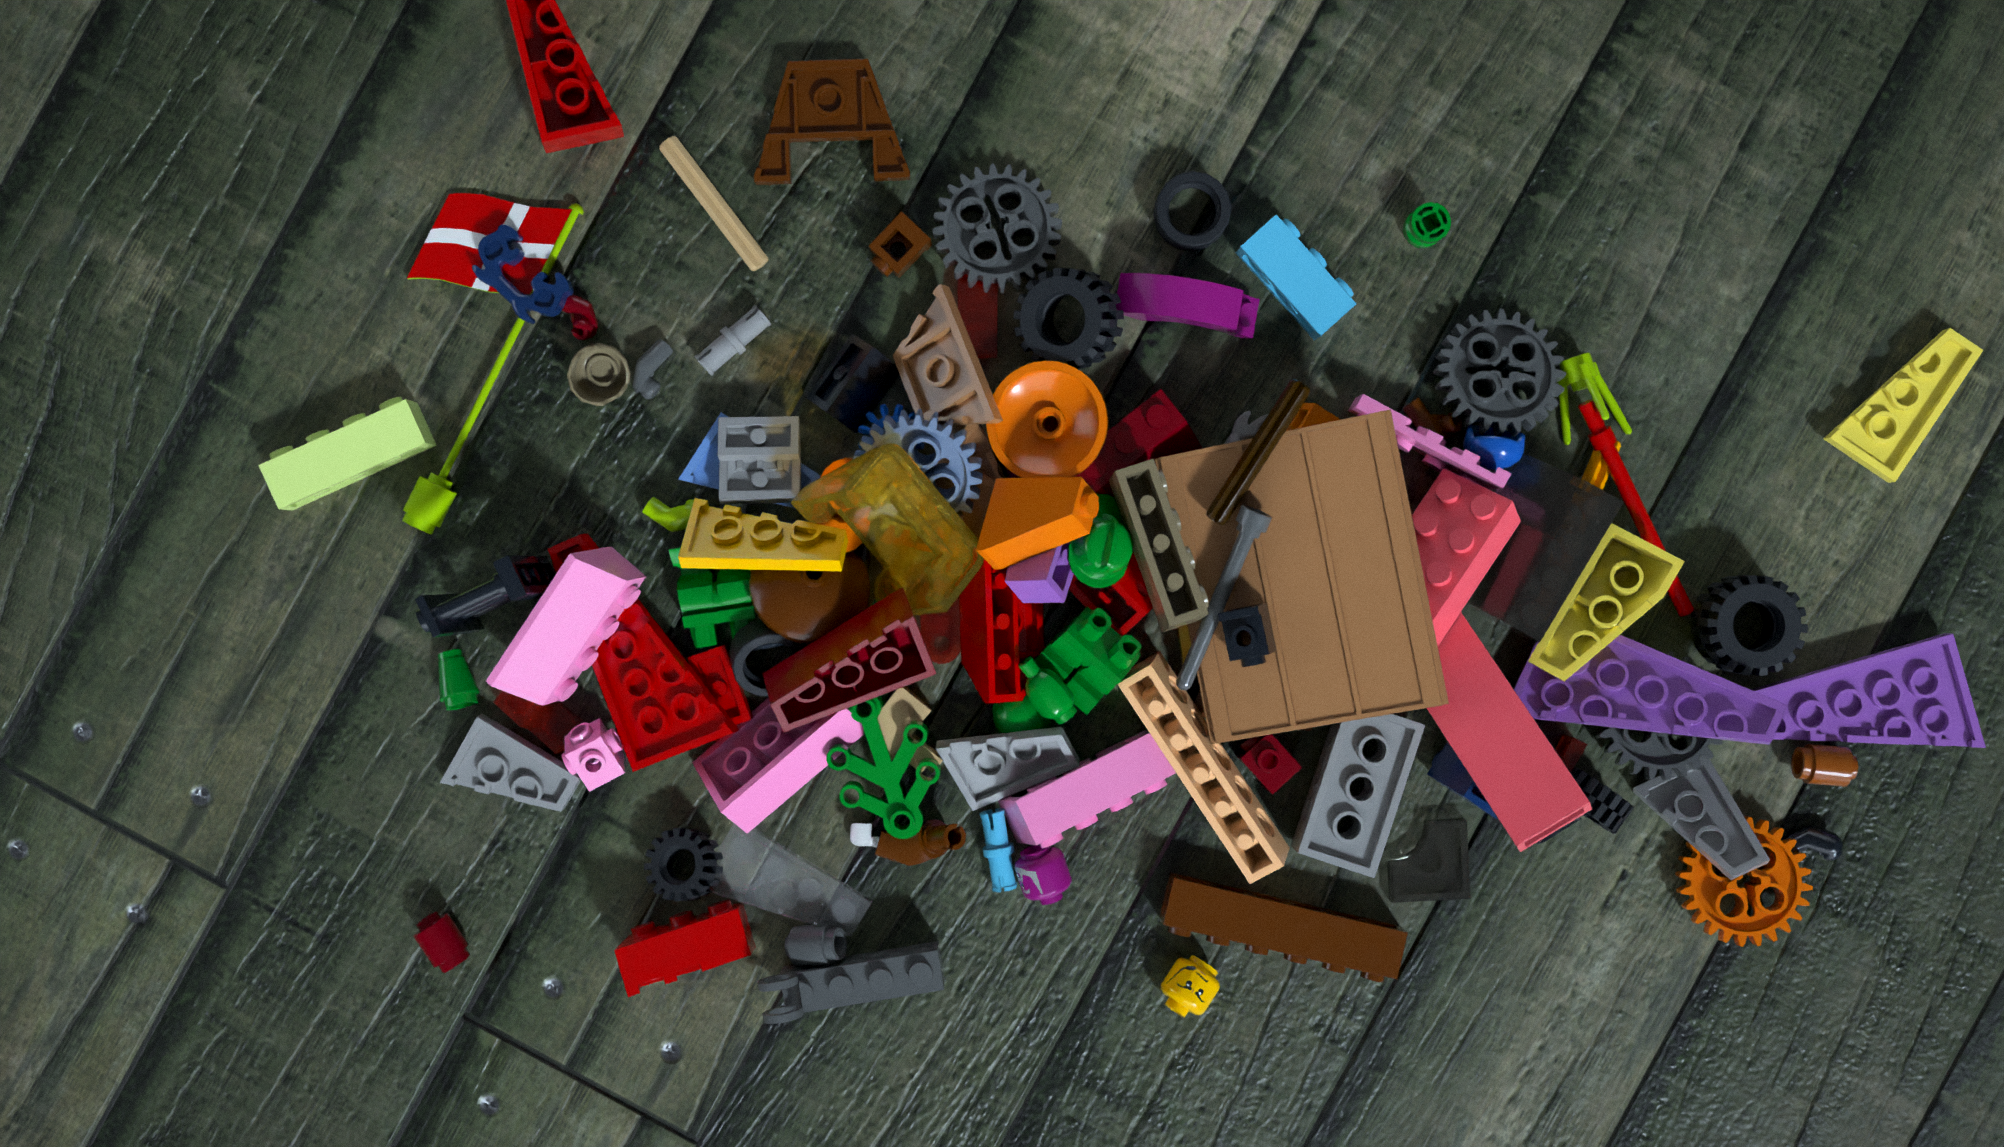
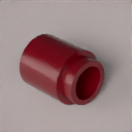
M434 911L415 924L419 931L413 935L414 939L433 967L438 966L442 973L453 969L471 955L466 948L469 945L448 913L440 916L437 911Z

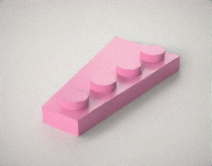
M1362 394L1355 398L1348 411L1356 416L1390 410L1391 408ZM1391 409L1398 448L1409 453L1413 449L1424 456L1422 462L1438 472H1441L1444 468L1489 490L1504 488L1511 473L1500 467L1495 472L1488 471L1480 466V456L1467 449L1463 451L1452 447L1450 450L1444 447L1447 442L1443 439V436L1423 427H1418L1414 431L1409 428L1412 423L1409 418Z

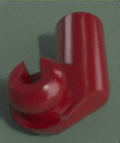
M574 294L570 295L562 311L570 315L573 325L572 335L582 341L592 338L598 330V321L591 302Z

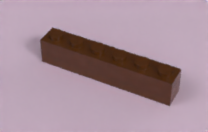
M1170 872L1160 914L1162 924L1168 926L1167 931L1175 935L1190 937L1191 932L1207 935L1206 941L1222 946H1229L1230 941L1245 944V950L1260 955H1268V951L1273 950L1284 953V959L1299 964H1306L1307 959L1322 962V968L1337 973H1345L1346 968L1361 971V977L1376 982H1384L1385 977L1398 978L1408 932L1400 925Z

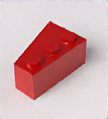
M730 899L723 900L707 906L709 912L694 916L692 910L669 917L670 923L655 927L654 922H647L631 928L632 934L614 950L627 996L631 997L640 994L639 989L645 985L662 980L666 985L677 981V976L700 969L703 972L750 956L756 946L743 902L732 905Z

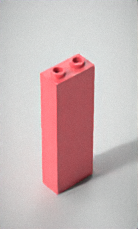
M1460 612L1438 646L1449 704L1426 709L1519 852H1522L1592 810V807L1580 786L1462 612Z

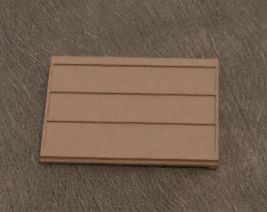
M1391 409L1285 431L1228 522L1224 525H1219L1209 519L1206 511L1253 438L1155 459L1157 470H1162L1167 482L1168 492L1166 495L1171 508L1174 507L1179 515L1182 530L1179 532L1184 546H1188L1192 552L1195 561V569L1193 571L1198 585L1201 584L1204 587L1209 602L1239 534V531L1236 530L1239 523L1236 521V517L1241 506L1247 505L1272 516L1266 533L1262 532L1259 539L1254 538L1224 611L1267 603L1277 651L1265 655L1266 663L1242 667L1240 660L1229 661L1222 622L1218 623L1197 672L1211 744L1449 704ZM1202 619L1187 624L1191 644ZM1242 630V642L1245 645H1249L1251 643V635L1249 632Z

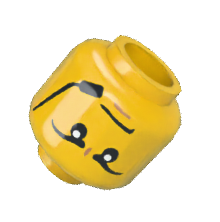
M1191 955L1189 959H1177L1161 984L1163 994L1168 997L1165 1005L1184 1018L1188 1012L1194 1015H1202L1219 991L1220 983L1215 978L1218 972L1194 955Z

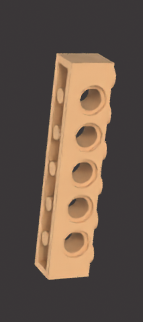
M1158 651L1133 666L1123 680L1118 683V686L1249 884L1283 867L1290 847L1222 744H1211L1205 718L1187 691L1177 687V676L1162 653Z

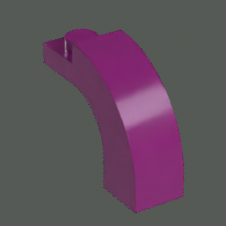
M1120 273L1117 294L1121 302L1116 304L1117 310H1123L1124 316L1141 321L1184 323L1213 329L1239 338H1253L1260 299L1243 294L1244 290L1198 279L1150 273Z

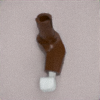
M933 819L923 822L920 831L908 839L895 838L886 830H881L879 837H872V824L853 823L850 827V840L855 846L876 847L874 854L876 856L911 866L940 857L948 849H960L966 841V833L963 827H957L958 824L946 825L941 820Z

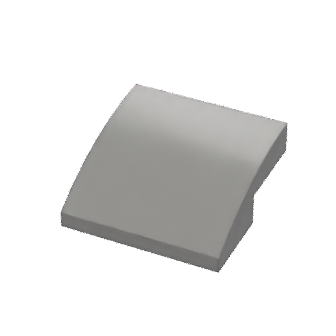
M799 416L718 417L717 455L720 460V503H801Z

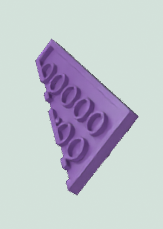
M1952 633L1940 634L1751 689L1788 705L1773 739L1986 748Z

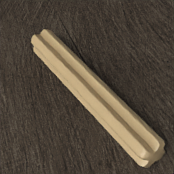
M676 136L667 138L659 146L662 154L750 270L756 271L768 262L767 255Z

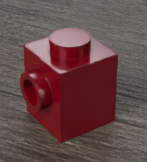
M1272 734L1243 739L1238 744L1241 750L1235 756L1272 795L1302 768Z

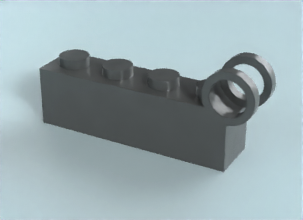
M939 941L845 956L842 960H837L832 965L783 966L780 974L762 978L757 981L758 990L761 992L782 990L785 1006L772 1008L762 1013L764 1023L778 1024L801 1018L806 1012L944 990L945 976Z

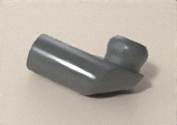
M658 339L636 361L632 387L636 394L641 393L647 400L655 397L660 391V383L653 379L655 370L673 353L671 347L662 339Z

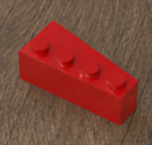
M506 0L541 142L546 154L624 137L622 125L608 102L600 83L592 72L556 1Z

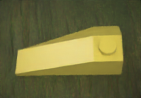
M1610 522L1528 662L1565 682L1664 598L1685 561Z

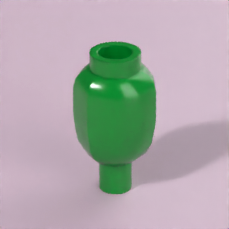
M1031 656L1019 663L1018 667L1027 677L1025 684L1026 694L1039 714L1046 719H1054L1058 725L1071 719L1077 712V709L1073 705V693L1065 682L1054 671L1040 668Z

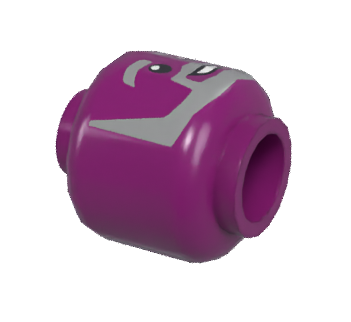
M1040 844L1024 848L1020 852L1021 857L1018 858L1014 865L1024 897L1030 900H1040L1042 905L1052 904L1063 898L1062 892L1068 889L1072 882L1062 850L1052 846L1041 848Z

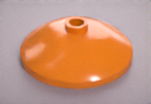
M1057 361L1029 363L1010 373L999 384L993 394L1003 421L996 424H986L988 439L999 461L1021 478L1075 477L1087 469L1100 453L1108 429L1106 404L1095 383L1077 368ZM1050 417H1055L1058 421V426L1054 431L1048 432L1045 429V421Z

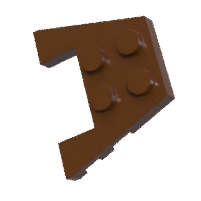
M868 59L788 61L774 107L768 134H766L762 147L763 152L759 166L754 174V183L756 185L792 184L790 144L792 142L873 140L874 180H910L909 168Z

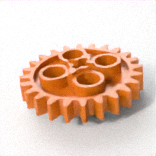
M1744 816L1770 858L1768 864L1746 873L1745 875L1750 876V881L1744 883V888L1737 886V880L1742 879L1743 875L1733 880H1730L1723 873L1716 875L1712 870V863L1689 842H1686V846L1693 853L1691 857L1679 856L1678 858L1688 866L1685 871L1675 872V876L1686 879V885L1680 886L1676 891L1689 895L1690 898L1681 906L1686 910H1697L1690 920L1696 924L1706 921L1703 929L1704 933L1712 935L1719 929L1718 940L1727 943L1733 935L1735 944L1744 947L1748 936L1753 945L1761 946L1762 934L1775 942L1777 941L1776 928L1788 933L1791 932V928L1786 921L1788 918L1799 921L1803 919L1795 908L1797 905L1809 906L1810 904L1800 895L1801 891L1813 890V886L1803 883L1801 877L1812 873V871L1798 865L1806 857L1805 853L1791 852L1797 843L1795 839L1787 838L1781 841L1784 833L1783 828L1775 827L1768 833L1769 821L1760 819L1754 827L1752 817ZM1771 887L1775 893V900L1769 907L1764 908L1760 902V895L1765 888ZM1731 893L1735 899V907L1730 913L1723 914L1720 909V900L1724 895ZM1748 902L1753 909L1751 916L1747 915Z

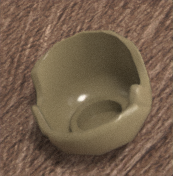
M603 343L591 344L579 350L571 359L567 372L570 390L581 402L595 406H604L620 397L627 389L631 376L627 358L615 346Z

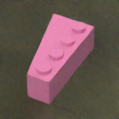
M1145 730L1095 754L1097 759L1093 761L1090 758L1079 761V767L1062 773L1063 776L1058 779L1055 776L1027 788L1028 794L1022 797H1011L1010 795L998 800V803L1005 810V818L1017 843L1040 844L1041 848H1046L1063 839L1061 832L1075 826L1076 830H1081L1097 822L1096 814L1110 808L1111 812H1115L1132 804L1131 796L1143 790L1145 794H1150L1167 785L1165 779L1176 774V772L1149 731Z

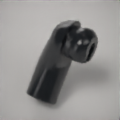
M1813 825L1806 826L1781 839L1782 841L1787 838H1793L1797 841L1791 850L1792 853L1802 852L1810 848L1819 852L1826 860L1838 859L1842 854L1843 842L1840 837L1834 832Z

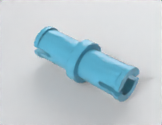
M996 808L994 813L992 809L985 810L979 813L986 844L982 850L983 856L988 858L992 891L1001 892L1002 887H1004V891L1016 889L1017 882L1015 881L1011 854L1014 853V846L1008 839L1004 815L1005 810L1003 808Z

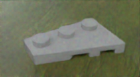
M482 713L476 717L440 783L451 786L458 784L474 788V791L488 795L490 793L512 797L514 801L561 812L566 808L581 782V778L577 773L571 775L561 760Z
M1699 757L1702 765L1700 770H1694L1686 764L1687 776L1678 777L1674 770H1672L1671 780H1662L1658 776L1633 788V793L1730 880L1768 864L1770 858L1710 759Z

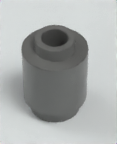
M832 924L794 926L785 939V953L795 966L832 965L837 960H842L846 955V934L842 928H836Z

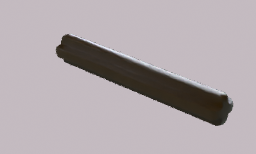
M1297 379L1289 381L1206 511L1209 519L1219 525H1224L1228 522L1310 394V388Z

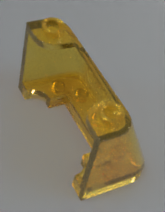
M894 443L876 446L805 486L791 501V504L807 521L816 524L827 522L837 512L884 567L874 582L873 591L877 602L903 587L914 615L947 612L979 571L984 561V558L976 551L979 539L901 446Z

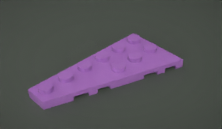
M1552 607L1531 654L1557 613L1558 608ZM1622 635L1615 638L1565 682L1529 663L1527 660L1514 688V691L1533 719L1767 745L1772 742L1788 706Z

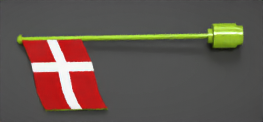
M449 194L406 279L442 280L489 293H499L493 287L480 281L473 272L472 266L476 265L485 270L478 251L479 242L485 236L497 231L500 225H507L523 236V241H513L511 245L513 250L519 248L525 255L516 266L503 265L504 276L522 293L531 295L533 293L531 281L540 272H545L549 275L578 215H583V207L577 203L571 204L568 207L569 209L530 207L483 194ZM519 317L439 475L431 472L428 479L419 476L403 508V511L406 513L402 521L428 534H432L436 526L441 527L457 495L456 492L450 490L453 482L446 478L525 322Z

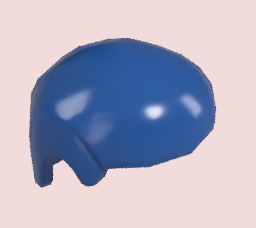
M1471 425L1466 430L1463 448L1480 456L1481 467L1492 471L1497 470L1498 467L1505 469L1520 461L1525 449V434L1519 432L1516 436L1512 437L1509 431L1505 430L1498 437L1495 436L1493 428L1489 427L1481 435L1479 434V426Z

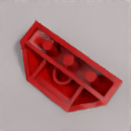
M975 549L959 581L961 662L984 703L1023 701L1026 695L1025 684L1027 677L1018 665L1029 656L1034 659L1044 647L1043 603H1022L1004 581L1007 567L1004 569H994Z

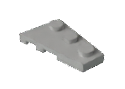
M1062 727L939 740L936 742L935 748L972 811L1079 767L1080 761Z

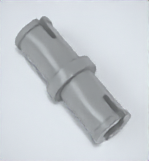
M754 305L750 311L730 328L727 326L723 327L720 330L721 335L694 357L712 376L716 370L737 352L740 355L746 351L744 346L772 324L761 310Z

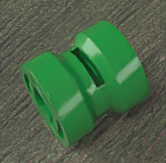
M1428 202L1420 205L1404 221L1403 233L1405 239L1416 248L1424 249L1433 246L1445 237L1450 230V214L1444 206L1438 203Z

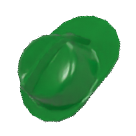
M1096 494L1099 497V510L1097 516L1093 519L1090 534L1069 542L1068 562L1072 573L1080 582L1094 588H1105L1115 584L1124 576L1133 553V541L1129 531L1124 526L1115 498L1108 494Z

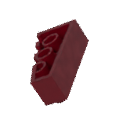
M903 587L763 673L770 705L783 732L936 675L928 648Z

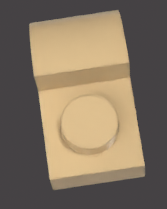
M906 686L894 692L878 716L891 759L895 757L903 741V732L906 725L915 720L923 722L932 710L929 704ZM912 728L908 731L910 738L913 740L921 739L914 734L917 728ZM925 742L916 749L909 764L916 769L922 759H935L939 765L943 760L938 752ZM928 765L921 768V772H923L925 768H927L932 773L935 771V769L932 766Z

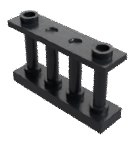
M507 555L493 562L497 571L493 574V579L460 594L422 595L415 598L419 607L416 610V616L425 632H431L433 638L475 633L485 629L479 616L511 601L540 599L555 577L547 556Z

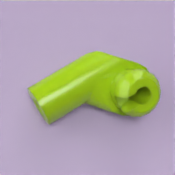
M652 497L642 513L669 531L685 530L694 499L687 500L685 505L670 508L657 498Z

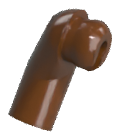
M1419 397L1402 408L1416 429L1418 427L1430 429L1443 436L1444 440L1455 437L1462 429L1463 424L1459 416L1453 418L1451 416L1452 413L1447 415L1430 414Z

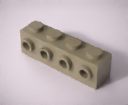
M1154 459L1116 470L1109 479V484L1124 526L1131 535L1133 552L1161 632L1163 633L1201 620L1209 614L1207 611L1209 607L1208 597L1204 587L1201 584L1198 585L1193 571L1195 569V561L1190 548L1184 546L1179 532L1182 530L1181 521L1174 507L1171 508L1166 495L1168 486L1162 470H1157Z

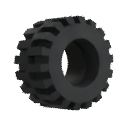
M1055 268L1053 271H1044L1038 274L1039 280H1030L1025 287L1029 291L1028 294H1020L1017 302L1022 304L1021 310H1014V319H1020V327L1014 329L1016 336H1023L1025 339L1020 344L1024 352H1033L1032 360L1035 362L1057 361L1077 369L1091 367L1092 363H1100L1107 358L1105 356L1106 352H1113L1117 346L1113 341L1114 337L1122 335L1123 328L1117 327L1118 319H1124V311L1117 310L1116 304L1120 303L1121 300L1118 294H1111L1110 290L1113 286L1107 280H1100V275L1085 271L1084 269ZM1068 295L1075 297L1081 303L1085 312L1084 329L1081 335L1072 343H1067L1060 338L1053 323V315L1057 304Z
M1728 576L1721 578L1722 583L1713 582L1707 587L1710 592L1709 594L1699 595L1696 601L1701 604L1700 609H1694L1691 613V617L1697 618V624L1690 626L1691 634L1698 635L1699 640L1693 643L1697 650L1706 651L1703 658L1708 663L1717 664L1716 668L1743 675H1768V671L1778 672L1784 669L1782 662L1792 663L1797 657L1793 653L1794 649L1802 650L1805 641L1799 638L1801 633H1807L1808 624H1801V617L1807 616L1804 607L1796 606L1795 603L1800 598L1795 592H1786L1789 586L1782 581H1773V578L1768 576ZM1751 602L1761 613L1763 629L1759 639L1750 647L1745 648L1735 637L1733 621L1739 608L1745 603Z

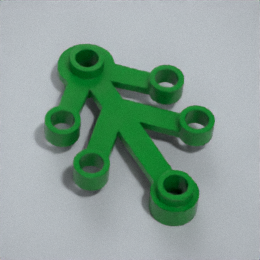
M878 696L865 701L872 707V712L869 714L859 712L857 705L849 707L852 718L862 723L875 764L853 754L850 748L844 744L833 745L827 754L826 761L833 770L841 771L847 769L883 787L888 802L865 792L864 787L857 781L846 782L841 788L839 799L848 808L860 806L883 818L884 827L891 836L898 839H908L915 836L922 827L923 813L919 805L929 786L939 779L941 767L935 759H922L916 768V780L906 797H904L900 780L916 749L926 742L928 728L921 721L909 722L903 732V741L892 760L878 720L882 710V699ZM912 728H918L922 731L923 737L919 740H913L910 738L908 731ZM836 751L843 752L846 755V761L837 763L834 761L832 754ZM927 765L932 766L936 774L932 777H925L921 773V768ZM847 789H855L859 793V798L850 800L846 797L845 791ZM900 814L906 815L910 819V823L905 826L899 825L895 817Z

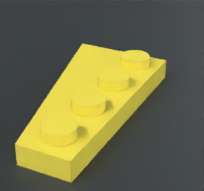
M1951 328L1942 330L1823 439L1886 482H1896L1983 352V349Z

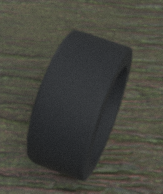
M1196 171L1178 174L1165 183L1155 201L1153 216L1156 229L1165 242L1177 249L1196 251L1207 248L1219 239L1228 225L1231 203L1228 192L1220 181L1209 174ZM1189 188L1200 189L1207 193L1214 202L1216 210L1211 226L1203 233L1195 235L1185 234L1176 229L1169 216V206L1173 197L1181 190Z
M761 619L751 621L739 629L731 641L729 655L736 682L747 692L757 696H768L763 673L766 671H757L746 665L745 658L750 651L760 645L779 643L790 647L793 655L803 649L805 645L804 643L788 640L775 633Z

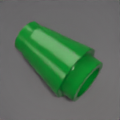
M453 649L439 653L440 702H444L446 710H458L477 704L476 694L480 693L465 657H463L462 650Z

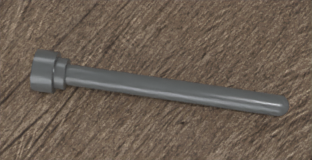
M1242 505L1236 517V521L1239 522L1236 530L1239 531V534L1209 602V607L1207 608L1209 614L1202 618L1176 680V685L1181 690H1188L1193 684L1219 623L1218 613L1223 612L1254 538L1259 539L1261 533H1266L1272 516L1247 505Z

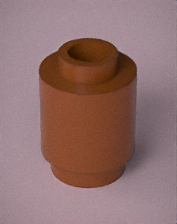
M1807 744L1794 750L1791 759V769L1796 779H1802L1807 784L1846 787L1851 779H1855L1857 776L1858 761L1848 747Z

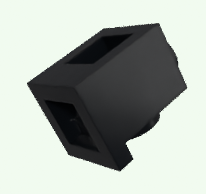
M1267 603L1230 609L1218 613L1219 622H1222L1229 661L1240 660L1242 667L1266 663L1265 655L1277 651ZM1242 630L1249 632L1251 635V643L1249 645H1245L1242 642Z

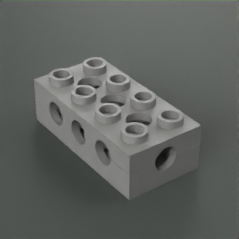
M1395 714L1331 724L1291 847L1299 854L1375 878L1425 725ZM1374 738L1377 743L1376 752L1371 757L1364 758L1362 753L1363 745L1369 739ZM1358 777H1363V790L1357 795H1351V782ZM1351 815V827L1346 832L1338 833V821L1343 816Z

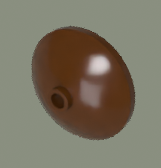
M856 550L846 552L842 571H815L820 576L818 580L809 579L806 575L809 571L751 570L749 593L752 605L759 618L768 628L784 638L798 643L811 644L864 611L869 600L870 580L867 568Z

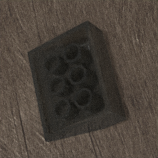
M1523 453L1520 461L1504 469L1511 473L1504 488L1491 490L1513 501L1521 522L1466 605L1530 642L1537 644L1541 642L1624 502L1585 480Z

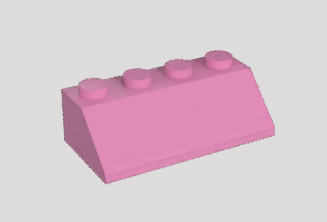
M613 547L570 553L486 682L494 688L542 706L556 701L563 702L575 692L578 686L575 681L582 671L587 670L598 657L596 650L600 644L617 630L619 626L617 619L623 610L629 608L638 599L641 593L638 588L646 576Z
M767 698L751 712L753 719L736 725L740 731L720 738L693 761L692 764L720 812L744 832L749 833L828 765L826 757L833 745L844 744L850 747L865 734L862 723L852 718L849 708L783 732L770 705L769 698ZM834 752L832 754L833 759H836L843 752Z

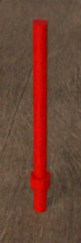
M1593 399L1578 405V408L1589 428L1590 434L1588 438L1594 450L1600 451L1641 538L1666 551L1614 444L1617 442L1611 426L1605 425ZM1677 575L1667 592L1678 615L1681 617L1692 613L1694 608Z

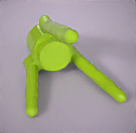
M1590 352L1572 357L1559 364L1560 369L1566 372V376L1561 381L1556 382L1565 388L1564 392L1559 395L1561 429L1565 445L1571 443L1567 387L1571 385L1573 392L1588 388L1603 420L1609 419V413L1604 403L1605 400L1626 435L1632 433V429L1600 375L1597 363L1593 362Z

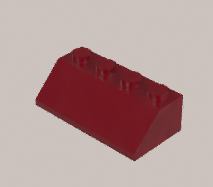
M1160 389L1107 431L1104 445L1097 458L1087 469L1075 477H1082L1096 494H1108L1114 497L1109 479L1116 470L1154 459L1155 461L1156 458L1203 448L1185 418L1162 389Z

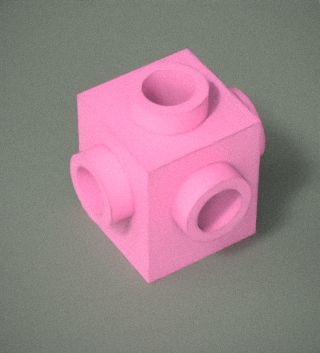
M600 718L591 723H581L571 729L568 735L564 736L565 753L562 754V760L571 775L576 773L579 775L589 792L625 773L624 754L621 751L623 750V745L620 737L613 728L607 730Z

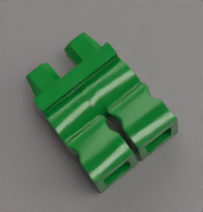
M681 547L669 549L673 566L681 569V576L677 582V593L683 615L684 629L690 628L696 648L719 644L716 624L730 622L733 639L739 629L751 621H755L758 614L752 605L749 593L751 570L720 569L717 573V581H715L716 577L712 569L681 568L678 559Z
M1088 606L1079 616H1076L1068 625L1052 637L1033 659L1040 668L1054 671L1063 681L1074 668L1077 669L1066 685L1073 693V704L1086 715L1095 707L1104 694L1107 695L1123 680L1142 655L1139 652L1141 644L1132 635H1119L1110 627L1112 624L1111 617L1101 608L1091 610Z

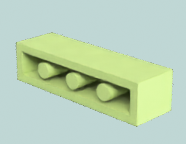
M402 397L389 399L379 405L380 411L369 416H366L365 413L351 416L342 421L344 427L330 433L328 429L321 430L306 437L307 444L293 449V446H286L270 453L271 460L260 464L259 468L278 509L295 510L437 446L418 403L407 399L403 400Z

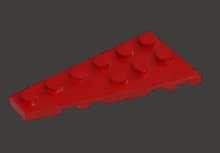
M587 533L580 534L550 547L548 552L557 573L570 553L599 549V547ZM637 599L629 608L624 609L617 619L619 621L617 630L608 639L603 640L596 650L598 657L592 664L632 771H637L740 731L640 600Z

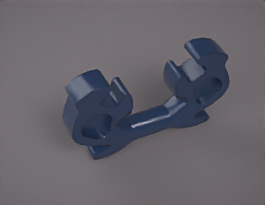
M500 225L497 231L485 236L479 242L478 251L485 270L473 265L472 270L476 277L499 292L512 305L516 315L523 321L530 324L535 323V319L532 318L530 311L548 317L558 315L564 308L567 298L574 293L571 282L564 275L557 272L555 273L556 283L551 285L548 284L549 275L545 272H540L531 281L533 288L531 295L524 294L504 276L502 267L505 264L516 266L521 262L525 253L519 248L513 250L511 243L513 241L521 242L524 239L512 227Z

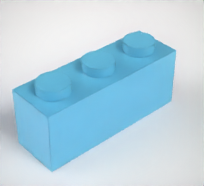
M1275 215L1241 245L1236 254L1310 337L1316 340L1356 305V302L1351 298L1354 293L1344 280L1339 277L1334 279L1325 269L1327 263L1314 248L1308 250L1298 239L1301 236L1300 232L1291 221L1286 218L1281 220Z

